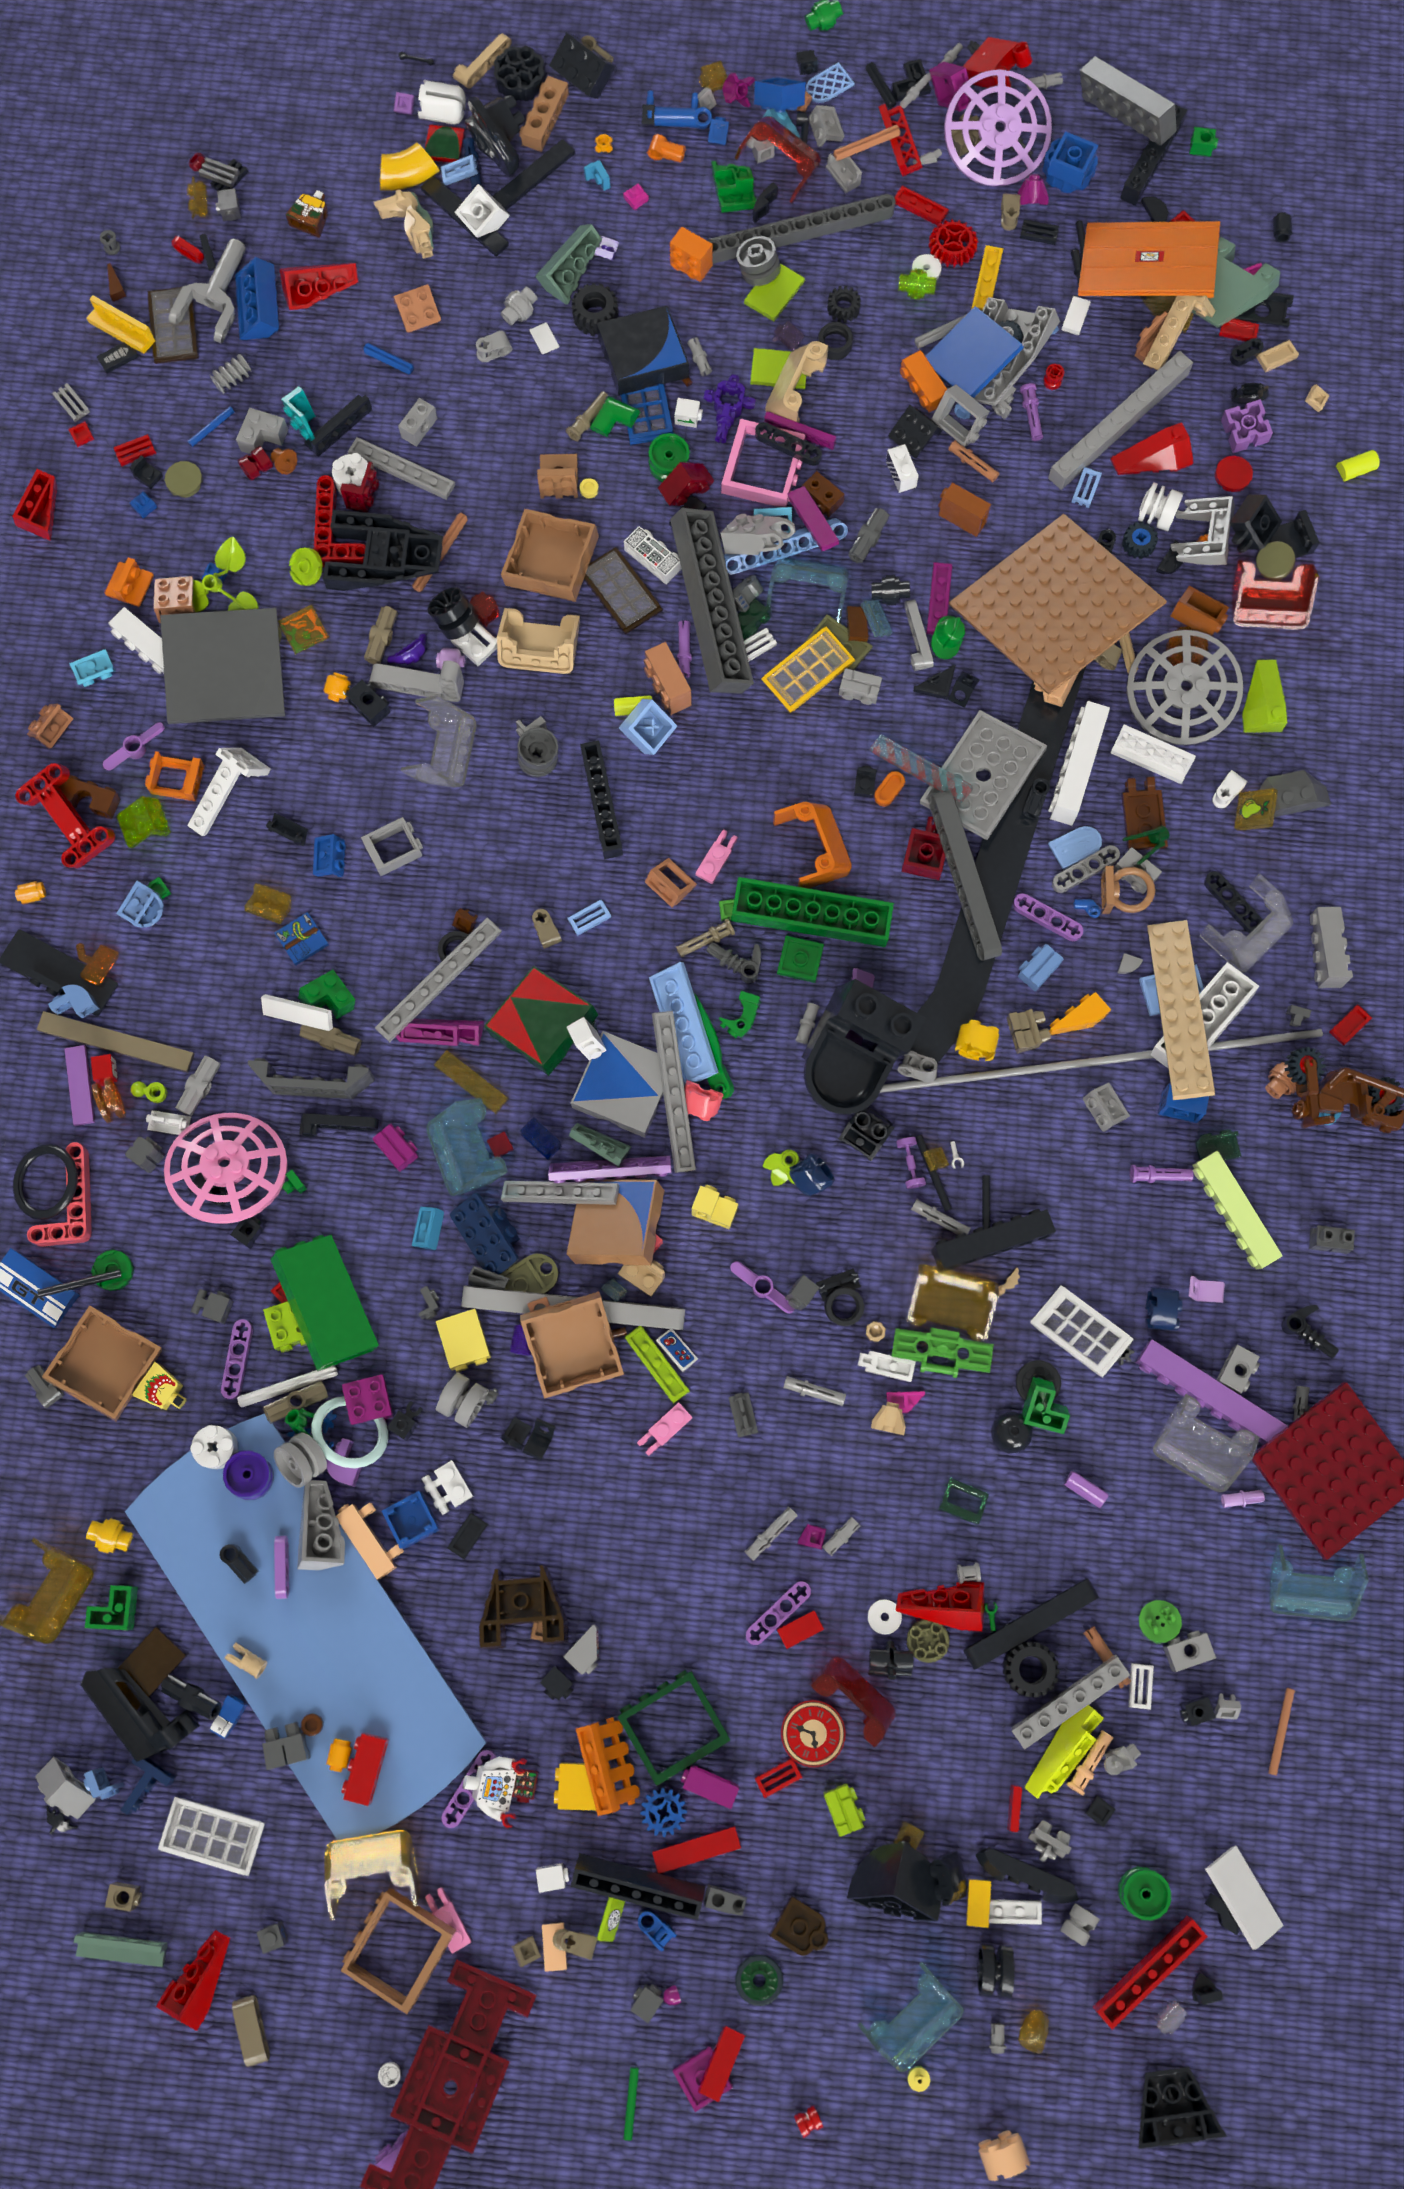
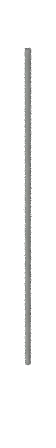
M1322 1029L1214 1042L1208 1051L1322 1037L1323 1032ZM1153 1050L938 1077L930 1083L915 1080L884 1084L880 1093L1154 1058L1151 1056Z

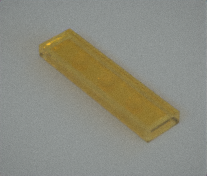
M446 1050L434 1064L438 1070L493 1113L497 1114L508 1101V1097Z

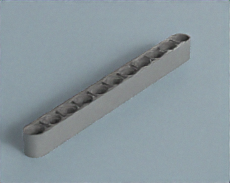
M463 1286L461 1306L526 1314L530 1312L528 1303L547 1297L550 1306L579 1297ZM602 1300L609 1323L683 1330L685 1309ZM543 1304L536 1305L534 1311L546 1308V1306Z

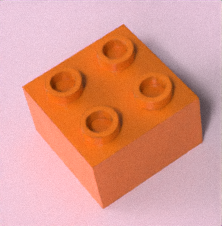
M681 227L670 241V265L674 269L684 272L691 279L701 282L712 267V243Z

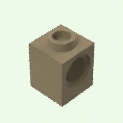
M121 1882L111 1883L105 1907L133 1911L141 1903V1886ZM122 1891L129 1894V1901L127 1903L121 1899Z

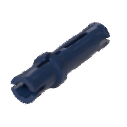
M468 137L463 140L464 158L470 156V153L471 155L473 154L476 158L475 163L478 172L475 176L470 177L471 189L473 191L478 184L482 186L474 139Z

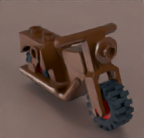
M1305 1047L1290 1052L1291 1054L1286 1057L1289 1060L1285 1061L1284 1065H1288L1287 1068H1284L1285 1072L1289 1071V1074H1287L1288 1078L1293 1077L1291 1081L1296 1083L1297 1095L1299 1098L1301 1097V1100L1294 1103L1291 1112L1294 1119L1303 1118V1121L1300 1123L1302 1128L1334 1123V1116L1318 1117L1319 1113L1343 1112L1344 1105L1349 1103L1351 1117L1361 1121L1362 1125L1377 1127L1379 1131L1384 1133H1391V1131L1401 1129L1404 1123V1110H1396L1400 1109V1105L1404 1103L1401 1098H1404V1088L1398 1087L1400 1082H1395L1396 1079L1390 1077L1377 1079L1351 1068H1342L1330 1071L1318 1085V1080L1322 1078L1320 1075H1323L1325 1072L1321 1069L1326 1068L1325 1064L1321 1063L1325 1061L1324 1057L1319 1058L1320 1052H1316L1314 1048Z

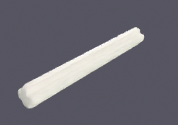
M334 1365L320 1371L315 1370L238 1396V1404L240 1407H245L337 1376V1368Z

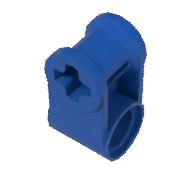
M644 1908L639 1912V1928L662 1952L664 1946L672 1937L675 1938L677 1933L651 1908ZM651 1915L654 1921L650 1925H644L641 1921L642 1917Z

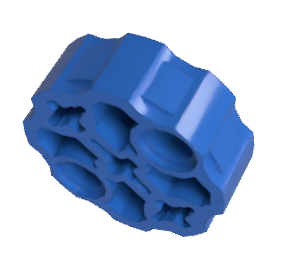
M1059 138L1054 140L1045 154L1042 172L1046 175V182L1051 187H1056L1064 193H1072L1075 190H1083L1088 187L1090 180L1094 177L1098 157H1095L1080 188L1047 174L1051 158L1061 141Z

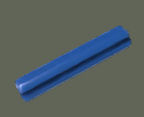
M366 343L363 348L365 354L406 374H411L414 370L413 364L370 343Z

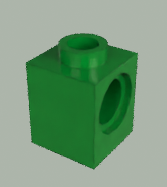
M1194 127L1190 139L1189 154L1211 157L1213 149H1216L1218 144V138L1215 137L1216 129Z

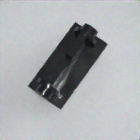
M274 813L272 821H268L266 825L270 832L273 831L293 841L294 844L305 845L309 829L277 813Z
M854 1268L816 1282V1285L820 1287L818 1290L823 1302L829 1292L835 1288L848 1287L855 1290L861 1287L857 1272L855 1273Z

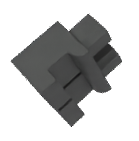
M1318 1225L1317 1228L1310 1229L1309 1249L1348 1254L1354 1250L1355 1230Z
M298 1722L285 1725L287 1737L280 1739L278 1727L265 1730L266 1743L262 1745L266 1770L311 1758L309 1750H307L305 1734L301 1733Z

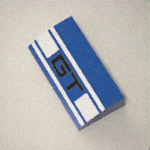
M11 1248L0 1263V1291L53 1328L58 1326L80 1296L74 1290H68L39 1298L38 1289L62 1284V1282Z

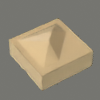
M1316 384L1312 386L1305 402L1319 412L1323 409L1330 395Z

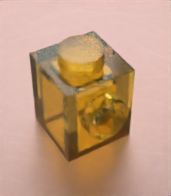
M718 61L702 66L701 75H699L701 87L710 88L712 92L722 89L727 79L722 62Z

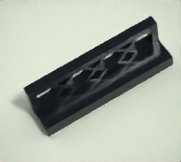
M360 395L356 396L313 434L315 439L304 441L305 445L319 457L372 411L369 398L366 395L363 397Z

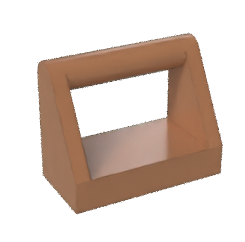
M670 858L651 869L645 880V883L672 908L697 885ZM668 867L687 886L680 890L662 871Z

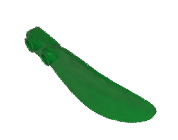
M694 993L719 1072L707 1078L711 1089L723 1093L722 1099H726L732 1096L734 1086L722 1063L721 1048L715 1029L702 1003Z

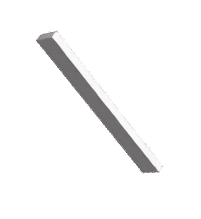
M487 917L375 1029L388 1042H391L502 933L501 929Z
M673 1011L652 1013L674 1171L678 1173L696 1170Z

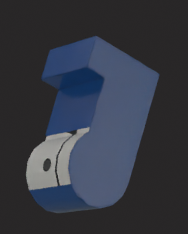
M227 1695L220 1714L210 1728L211 1732L224 1740L229 1736L248 1706L246 1702L234 1695Z

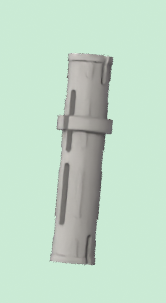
M916 1199L911 1208L912 1211L926 1217L927 1221H933L957 1235L961 1233H966L967 1235L971 1229L938 1211L937 1207L933 1206L932 1208L919 1201V1199Z
M786 1376L783 1386L784 1389L801 1393V1396L808 1395L843 1406L846 1397L845 1393L811 1384L808 1380L801 1381Z
M788 1506L765 1532L757 1536L754 1543L744 1552L754 1561L762 1551L771 1546L770 1544L798 1515Z

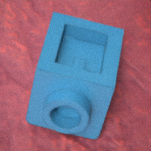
M600 160L589 163L584 167L586 181L594 178L597 185H601L604 191L610 188L609 175Z

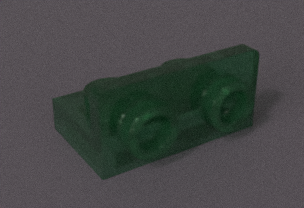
M755 598L749 604L750 607L746 612L740 611L737 614L744 640L749 636L755 635L758 627L762 623L766 624L771 618V607L769 605L765 607Z

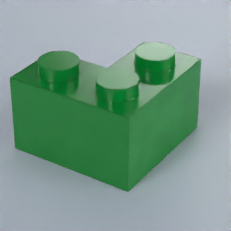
M334 970L327 972L299 989L298 999L301 1003L319 1008L326 1004L337 1019L354 1010L356 1000Z
M1033 1377L1021 1414L1024 1416V1424L1064 1434L1070 1414L1067 1406L1052 1403L1056 1393L1053 1382Z
M110 1585L108 1607L87 1606L85 1628L134 1630L138 1587Z

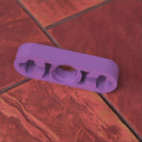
M276 1536L274 1541L276 1599H286L289 1597L288 1537Z

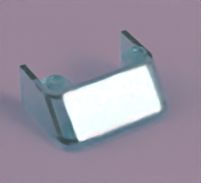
M787 557L775 562L768 589L766 610L770 611L776 582L783 583L793 579L828 585L832 591L841 593L837 621L841 623L849 580V572L846 568Z
M1278 1544L1271 1565L1269 1595L1271 1611L1277 1614L1337 1621L1353 1619L1369 1581L1364 1555H1358L1354 1568L1340 1567L1334 1572L1333 1577L1293 1573L1291 1562L1285 1560L1283 1545Z
M923 1962L919 1966L926 1974H923L918 1980L917 1989L920 1993L889 2024L884 2020L876 2021L869 2030L861 2022L858 2024V2027L875 2049L899 2072H905L910 2069L962 2017L964 2012L959 2002Z

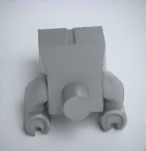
M770 126L769 129L765 128V132L758 133L757 130H753L750 136H746L748 147L752 148L753 156L757 163L774 157V143L771 141L774 131Z

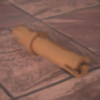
M956 440L950 445L948 450L958 456L962 463L966 462L992 483L997 479L1000 473L973 454L971 449H966ZM976 463H978L979 465H981V466H982L983 468H985L987 471H985L984 469H982V468H981L980 466H978Z
M1092 1626L1090 1630L1087 1629L1083 1633L1103 1663L1114 1656L1095 1626ZM1129 1677L1118 1684L1119 1688L1128 1685L1131 1679Z

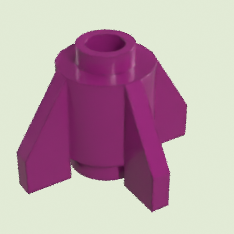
M731 73L725 80L722 88L726 103L737 100L744 107L751 106L748 98L745 96L748 93L747 86H750L755 81L754 77L739 80L736 73Z
M1038 174L1029 175V178L1025 179L1018 191V194L1021 195L1020 205L1028 203L1048 205L1049 196L1044 185V179L1040 178Z

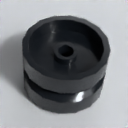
M980 1944L977 1961L979 1995L991 1997L995 1991L996 1984V1991L999 1997L1011 1998L1014 1990L1015 1974L1013 1947L1000 1945L997 1953H995L992 1944Z

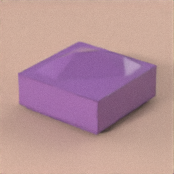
M396 92L394 112L412 115L415 96Z

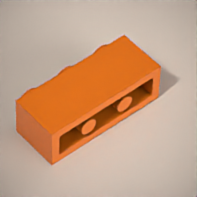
M920 350L902 360L900 373L909 382L911 391L919 397L921 406L925 407L930 413L937 409L947 388Z

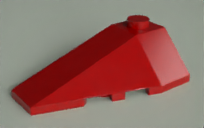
M356 263L280 269L282 289L289 310L308 308L316 302L358 283Z
M1182 422L1165 428L1110 458L1118 475L1140 474L1143 471H1152L1153 473L1159 472V470L1178 471L1194 463L1190 437Z
M963 1581L962 1584L957 1582L956 1586L947 1588L944 1585L937 1586L936 1590L931 1591L919 1589L898 1593L896 1612L959 1630L982 1631L985 1584L984 1582Z

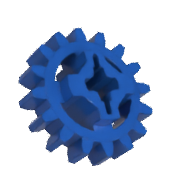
M662 1787L661 1793L654 1789V1796L646 1795L648 1803L642 1802L641 1804L646 1808L640 1811V1815L646 1816L642 1823L649 1824L647 1831H650L652 1828L655 1829V1836H657L659 1831L662 1832L663 1837H666L667 1831L674 1835L675 1827L679 1830L681 1829L679 1822L686 1821L682 1814L687 1813V1809H682L681 1807L685 1804V1800L679 1802L680 1794L672 1795L673 1789H670L668 1793L665 1792L664 1787ZM665 1797L664 1801L659 1804L652 1803L657 1798ZM672 1800L677 1805L678 1813L673 1811L671 1807ZM667 1802V1812L670 1814L665 1815L660 1822V1812L658 1809H662ZM649 1811L655 1814L657 1819L655 1824L650 1818ZM669 1820L675 1821L672 1825L663 1827L664 1822Z

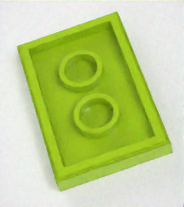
M780 264V273L773 281L762 286H754L744 300L745 305L774 322L805 282L804 277Z
M754 348L750 384L775 386L791 351ZM801 374L795 387L796 389H805L807 375Z

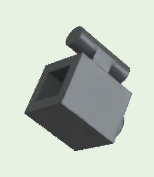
M199 1289L190 1312L198 1315L202 1307L204 1308L202 1312L203 1317L225 1325L234 1301L229 1299L230 1295L220 1291L217 1294L210 1292L208 1300H205L207 1291Z

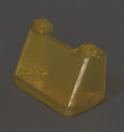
M921 1264L918 1267L907 1321H910L913 1325L922 1326L928 1320L967 1330V1333L973 1340H987L999 1297V1285L991 1280L951 1270L940 1273L938 1267Z

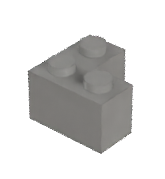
M249 408L236 441L240 451L251 454V451L258 446L262 447L264 441L282 446L288 432V427L285 419Z
M55 1757L35 1776L39 1783L38 1789L45 1795V1802L51 1807L57 1806L67 1817L71 1815L78 1819L96 1800V1798L93 1799L91 1792L87 1791L84 1783L74 1777L69 1766Z

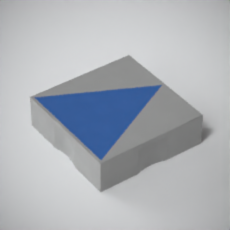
M602 1031L600 1038L607 1051L603 1052L598 1058L589 1060L571 1100V1106L573 1109L598 1119L610 1121L624 1130L646 1138L656 1115L658 1103L663 1096L658 1053Z

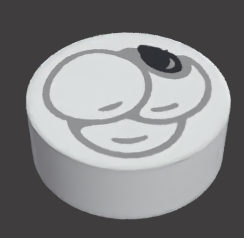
M394 2062L385 2063L378 2073V2079L385 2087L395 2086L401 2078V2069Z

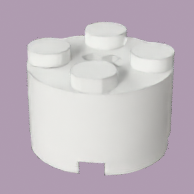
M360 454L344 455L333 462L332 475L340 494L342 483H352L361 487L368 463Z
M209 1425L201 1429L194 1436L190 1450L194 1459L200 1465L210 1469H222L225 1467L226 1462L234 1454L238 1453V1443L236 1436L228 1429ZM213 1444H217V1451H213Z

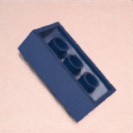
M257 257L252 259L235 275L239 337L241 340L269 338L279 329L274 264Z

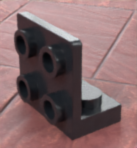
M909 405L888 437L899 446L905 444L909 454L917 458L934 434L940 435L943 429L918 408Z
M1306 510L1299 511L1294 521L1280 525L1269 541L1270 543L1280 541L1288 544L1293 549L1295 558L1313 554L1320 543Z

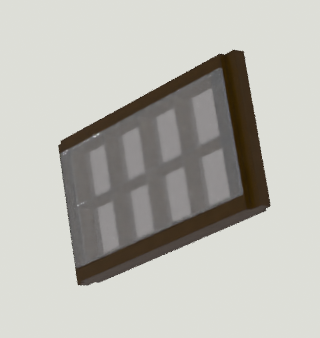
M182 287L153 290L147 293L151 333L155 339V342L152 344L155 364L199 358L193 299L181 322L174 324L169 321L170 311Z
M616 547L589 563L584 581L625 635L663 611L660 604Z

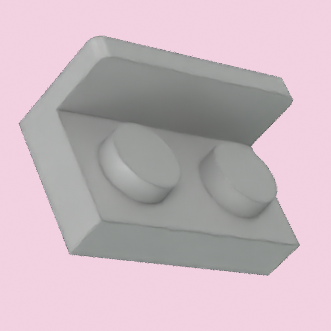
M816 105L809 116V123L818 147H822L826 140L841 142L845 136L835 107Z
M1110 1083L1092 1090L1083 1097L1086 1107L1103 1132L1130 1117Z

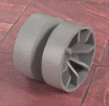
M457 1372L442 1390L436 1411L449 1417L458 1409L455 1415V1422L468 1428L482 1408L489 1390L476 1383L467 1391L470 1379Z

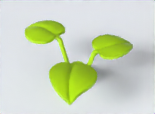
M234 537L227 539L215 555L216 567L224 571L214 573L213 575H206L202 583L193 580V604L196 612L203 611L209 605L207 597L209 591L214 593L221 592L234 601L229 605L228 611L259 609L254 596L247 592H240L235 598L222 589V581L218 578L227 574L229 570L232 572L239 571L245 564V552Z

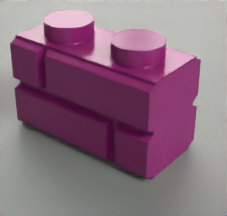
M389 1124L373 1137V1141L397 1170L401 1172L418 1158V1155L415 1153L418 1149L411 1141L407 1143L404 1140L403 1136L405 1134L399 1126L394 1128L392 1124Z

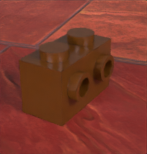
M817 471L802 485V487L805 486L821 513L828 518L844 503L845 494Z

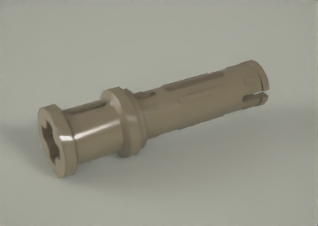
M600 392L587 410L575 418L573 425L567 427L566 433L572 440L579 441L582 433L590 428V422L600 411L608 396L607 393Z
M725 919L724 923L716 927L711 926L708 932L676 946V949L682 958L712 942L719 943L720 939L730 934L733 936L735 932L730 921Z

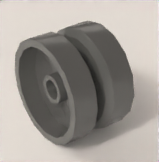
M764 236L749 238L738 248L736 254L737 261L746 283L753 286H762L773 281L780 273V261L775 244L770 238Z

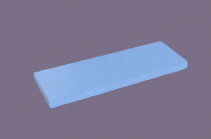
M679 962L649 977L659 1012L673 1011L684 1086L686 1080L698 1083L719 1073L684 962Z

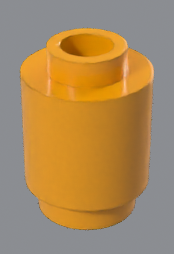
M34 881L18 885L17 890H15L16 899L21 901L22 904L42 900V898L46 897L43 882L38 883Z
M334 1738L333 1744L330 1745L326 1765H330L329 1770L342 1772L343 1768L347 1769L352 1750L350 1741Z

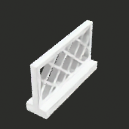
M1123 725L1111 751V754L1179 784H1182L1196 757L1191 753L1127 725Z

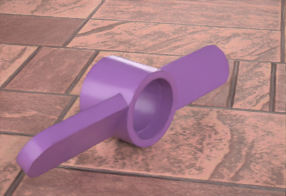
M159 722L140 736L131 735L125 738L123 747L103 761L104 769L112 770L129 757L132 759L143 757L146 752L144 744L161 733L165 726ZM132 744H140L136 751H129Z
M739 1261L731 1264V1271L750 1285L757 1297L769 1299L786 1313L794 1311V1308L788 1304L789 1301L785 1299V1296L773 1288V1282L769 1277L758 1276ZM760 1280H765L770 1284V1290L765 1294L757 1292L755 1288L756 1283Z

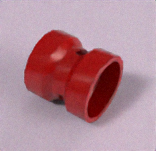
M1051 364L1047 367L1043 380L1044 386L1047 389L1056 390L1061 386L1065 373L1061 365Z
M814 2105L807 2108V2112L794 2115L798 2128L804 2138L810 2135L812 2130H819L824 2127Z

